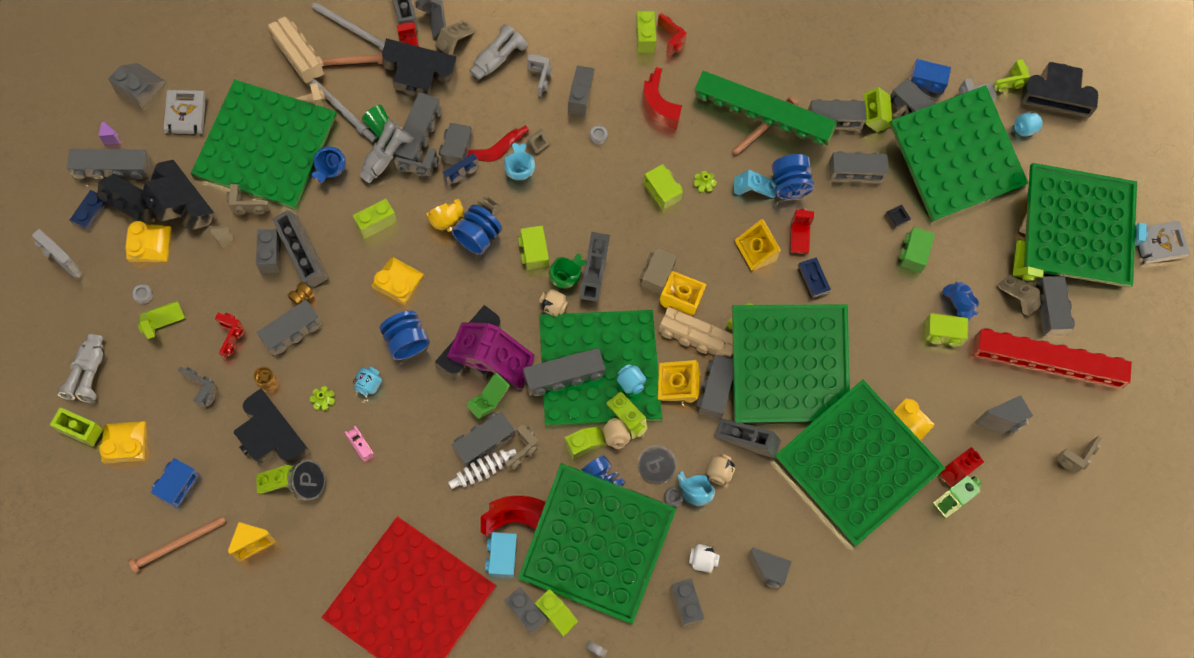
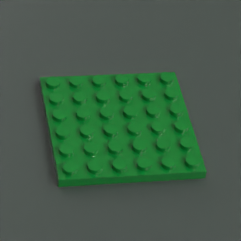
M234 79L190 174L192 177L229 189L230 184H238L242 193L296 210L314 169V156L323 148L337 113L334 110L316 106L312 103Z
M986 85L889 122L931 222L1029 184Z
M1032 163L1029 170L1024 267L1041 269L1043 273L1132 287L1134 281L1137 181Z
M848 304L732 305L735 423L815 421L850 390Z
M653 310L564 313L556 317L550 314L539 315L542 363L599 348L606 369L605 376H602L597 381H591L590 379L583 381L584 383L578 386L568 385L559 391H546L543 394L545 427L607 424L609 420L618 418L607 406V402L620 392L646 417L647 422L662 421L661 400H658L659 373ZM626 365L638 366L646 377V382L643 385L644 389L638 394H634V392L625 393L617 381L618 372Z
M864 379L775 454L776 459L855 547L945 469L944 465Z
M560 463L518 579L546 590L550 589L553 593L633 624L677 507Z

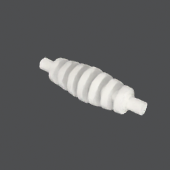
M515 448L507 452L500 450V456L496 452L492 453V460L488 455L484 456L486 463H483L481 458L476 459L478 467L472 462L470 464L472 470L469 471L466 466L463 468L464 474H461L459 471L456 473V478L448 482L451 489L462 485L463 488L466 487V481H469L471 485L475 484L474 477H476L478 482L483 481L480 475L482 473L486 479L490 478L488 470L494 475L497 473L496 466L499 470L503 469L502 463L506 464L517 454Z

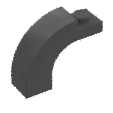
M591 232L587 264L579 299L599 301L610 235Z

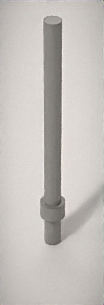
M316 2L313 3V9L370 41L383 51L386 40H380Z
M314 79L308 82L309 84L317 83L318 88L323 89L325 99L345 116L361 135H365L372 143L378 140V137L370 131V128L364 122L359 121L317 80Z

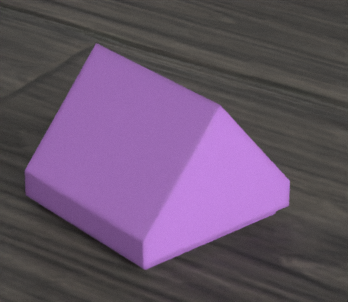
M102 122L99 137L103 144H119L121 139L106 122Z

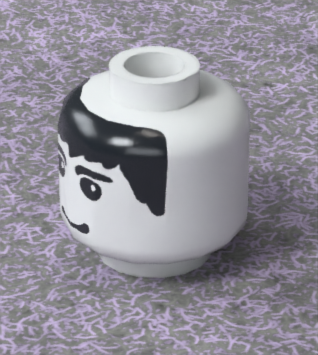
M698 544L691 550L689 564H692L694 570L709 573L712 572L714 567H718L720 555L716 554L714 547Z

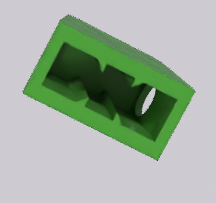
M966 476L933 503L944 517L947 518L981 492L979 489L981 481L975 476L972 478Z

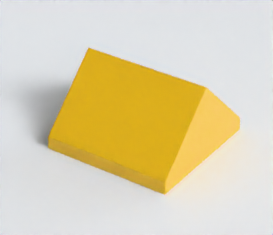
M764 219L759 220L735 239L751 271L777 261L781 252Z
M239 522L228 552L239 562L276 543V540L267 530Z

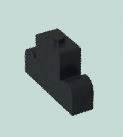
M386 38L382 52L384 67L389 70L397 68L394 88L412 96L418 95L419 92L429 95L434 78L440 83L450 82L457 56Z
M1049 62L1043 70L1042 76L1033 75L1029 78L1023 87L1021 102L1091 117L1098 106V91L1092 86L1082 88V68Z
M168 160L155 165L151 180L145 182L141 197L158 220L166 221L182 217V224L189 229L209 226L214 211L174 160Z
M485 305L470 320V323H489L501 328L500 317ZM453 341L435 361L436 369L452 380L460 379L463 376L464 367L468 368L482 380H485L492 373V371L478 370L448 358L447 355Z
M262 388L244 401L243 409L250 419L235 429L234 434L242 445L239 448L246 457L250 454L257 465L262 466L278 454L283 463L294 465L310 454L307 446Z

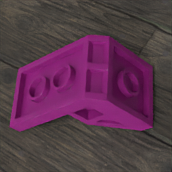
M462 322L447 357L478 370L498 373L512 387L522 389L525 381L523 368L531 366L535 355L495 325Z

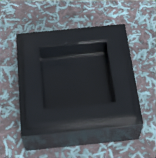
M899 205L885 213L894 229L911 221L903 205Z

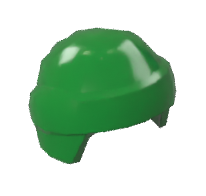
M579 253L576 254L573 260L566 257H558L550 266L549 278L557 287L571 288L579 281L581 267L586 265L587 262L581 260L582 256Z

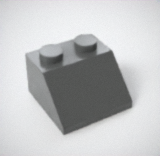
M139 63L122 65L108 78L116 92L142 109L166 84L165 80Z
M1020 395L987 410L975 423L1000 434L1007 432L1014 434L1029 424L1028 420L1033 415Z

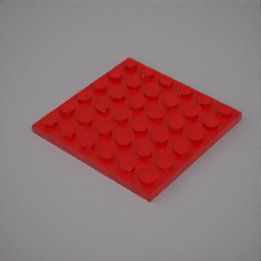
M397 516L321 618L376 658H447L497 585Z

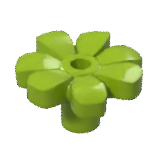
M702 171L701 175L699 173L695 175L693 185L694 187H699L698 191L701 193L705 189L707 192H711L712 187H716L717 181L713 180L715 177L713 173L707 174V171Z
M322 386L321 391L317 388L312 391L315 396L310 397V402L314 403L313 407L315 410H319L322 407V410L326 411L329 409L328 404L331 406L335 404V400L332 398L335 394L332 390L328 391L326 386Z

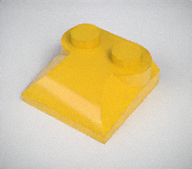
M141 221L131 223L128 227L126 239L127 260L129 262H167L171 227L146 225Z
M391 257L383 269L375 274L374 282L371 286L373 289L405 305L424 277V273Z
M671 271L661 293L660 303L667 309L671 307L692 316L697 310L707 284Z
M696 360L659 363L658 400H684L691 403L698 399L700 395L699 363Z
M906 398L893 411L920 441L935 426L920 410L918 403L912 399Z
M146 422L104 424L103 440L99 448L100 455L102 456L101 462L105 464L145 461Z

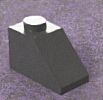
M752 548L749 551V557L761 581L766 582V586L773 589L784 586L792 561Z

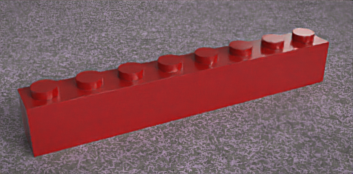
M989 328L981 329L975 335L973 356L1121 389L1131 383L1132 361H1127L1122 357L1113 358L1106 356L1104 353H1090L1085 349H1072L1067 345H1054L1048 341L1031 340L1030 337L1026 336L1017 337L1008 332H994V330Z

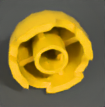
M456 199L452 204L445 203L425 214L435 229L447 230L449 233L452 232L451 229L455 224L464 218V208L460 199Z

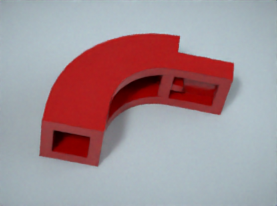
M656 67L654 74L650 73L649 81H644L643 105L654 121L665 127L677 130L682 105L670 103L662 98L658 91L662 68Z
M522 495L507 496L489 503V511L481 516V533L487 536L502 525L512 522L524 523L536 530L546 502L535 497Z

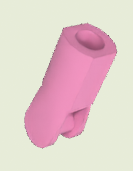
M354 425L352 430L345 431L344 433L364 462L373 457L374 452ZM359 435L360 438L353 442L352 438Z

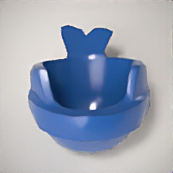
M333 146L320 149L314 156L316 172L312 173V178H318V181L323 183L325 178L340 175L346 165L343 152Z

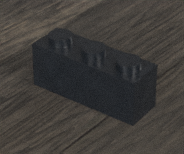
M114 173L98 183L97 198L143 223L155 217V214L147 207L146 202L141 197L142 189Z

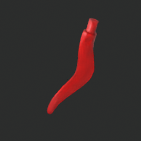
M526 125L519 129L515 128L491 148L469 150L467 157L474 153L479 161H496L504 155L515 141L521 139L522 135L529 132V129Z

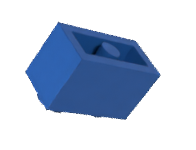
M916 59L912 67L910 81L914 82L919 89L943 94L948 85L951 67Z
M174 458L172 462L165 466L161 478L154 482L151 493L156 498L177 509L199 476V473L194 468Z

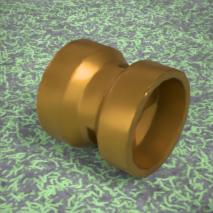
M300 282L297 285L296 291H291L287 296L297 306L301 302L311 299L314 293L305 283Z
M262 366L254 371L253 379L259 388H262L264 391H270L276 386L277 379L269 367Z

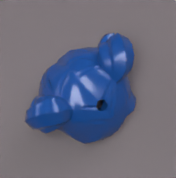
M955 282V284H949L943 288L942 293L950 297L954 307L958 310L956 317L968 318L969 322L974 315L978 314L975 310L979 305L978 299L973 295L971 288L967 284Z

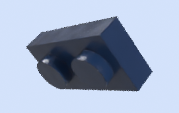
M471 154L443 171V178L447 185L457 183L466 174L476 171L478 168V158L475 154Z
M90 190L69 220L72 224L88 231L107 203L97 198V192Z
M817 257L800 262L798 267L812 298L830 293L831 288Z

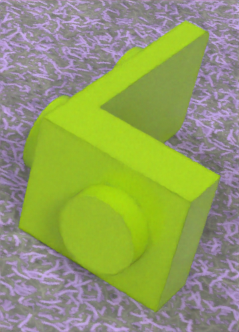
M1023 59L1016 60L1010 69L1013 77L995 81L993 84L995 92H1003L1011 88L1019 89L1025 86L1030 75L1028 66L1025 65Z
M1017 240L1013 276L1030 282L1036 278H1043V270L1024 267L1025 241Z
M174 301L140 313V322L137 325L141 334L145 333L147 339L155 337V329L184 319V314L179 302Z
M622 392L607 402V406L628 428L632 440L646 432V417Z
M285 465L257 474V493L263 494L283 487L294 489L292 478L296 467Z

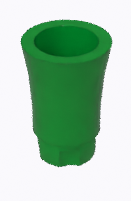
M376 105L363 115L362 121L380 139L385 122L389 117L382 105Z

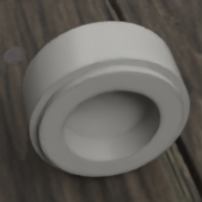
M600 125L592 127L590 130V140L595 144L606 142L608 137L607 129Z
M139 284L132 290V297L138 304H147L152 300L153 292L148 285Z
M673 486L665 491V503L674 507L682 504L684 498L680 488Z
M590 640L586 645V649L602 658L607 652L606 649Z

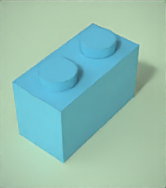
M492 532V538H488L487 550L490 551V559L486 558L485 571H489V577L514 578L517 534Z

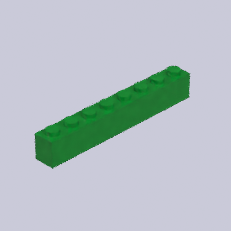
M704 70L694 89L697 98L700 100L713 101V104L718 107L726 106L734 113H744L752 120L757 118L762 120L765 125L771 127L775 125L780 127L779 129L783 132L796 133L797 137L801 139L809 138L820 146L829 145L837 127V121Z

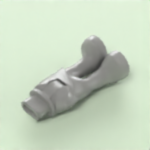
M504 24L500 28V34L493 43H490L484 51L479 53L476 61L473 63L474 66L469 71L480 80L483 76H487L488 73L490 74L507 59L506 57L515 48L523 51L528 47V44L521 34L517 31L514 33L511 26ZM509 40V41L506 43V45L498 52L499 47H500L505 41Z
M387 119L378 143L374 144L373 149L365 158L362 166L363 170L359 176L366 182L371 183L374 177L377 178L386 169L389 162L394 158L393 154L401 143H412L414 137L402 130V127L397 123ZM390 140V142H389L387 148L384 149V147L386 146V144H387L388 141Z
M88 334L86 341H82V345L77 350L75 359L70 366L72 369L66 382L58 389L57 395L67 400H75L77 397L83 402L95 403L96 393L91 389V384L98 365L103 359L102 336ZM84 370L80 385L76 388L81 371Z

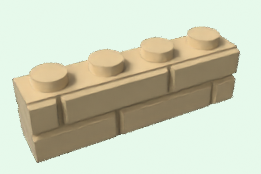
M283 17L277 22L275 21L268 25L271 37L305 83L323 75L322 66H324L322 59L314 55L313 47L310 44H306L307 41L304 35L297 32L298 28L293 21L290 22L287 17Z
M668 307L658 331L661 332L663 337L668 339L673 337L679 340L680 344L684 346L692 345L704 354L708 352L714 356L716 354L726 358L731 357L733 353L732 333Z

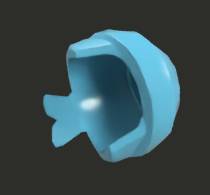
M513 143L514 153L505 157L504 169L510 178L523 181L533 174L535 161L532 155L525 152L526 144L519 146V144Z
M683 472L678 473L677 479L679 480L680 488H682V496L688 503L695 506H703L713 500L715 489L709 483L706 475H695L686 478Z

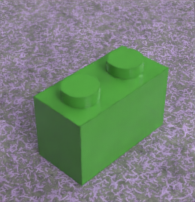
M913 227L910 233L907 232L903 242L906 243V246L902 248L899 259H902L900 266L922 273L927 266L935 233Z

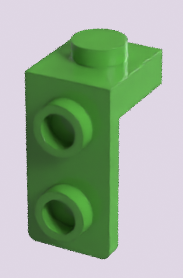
M496 373L492 376L483 392L469 400L466 406L480 419L495 410L510 385Z

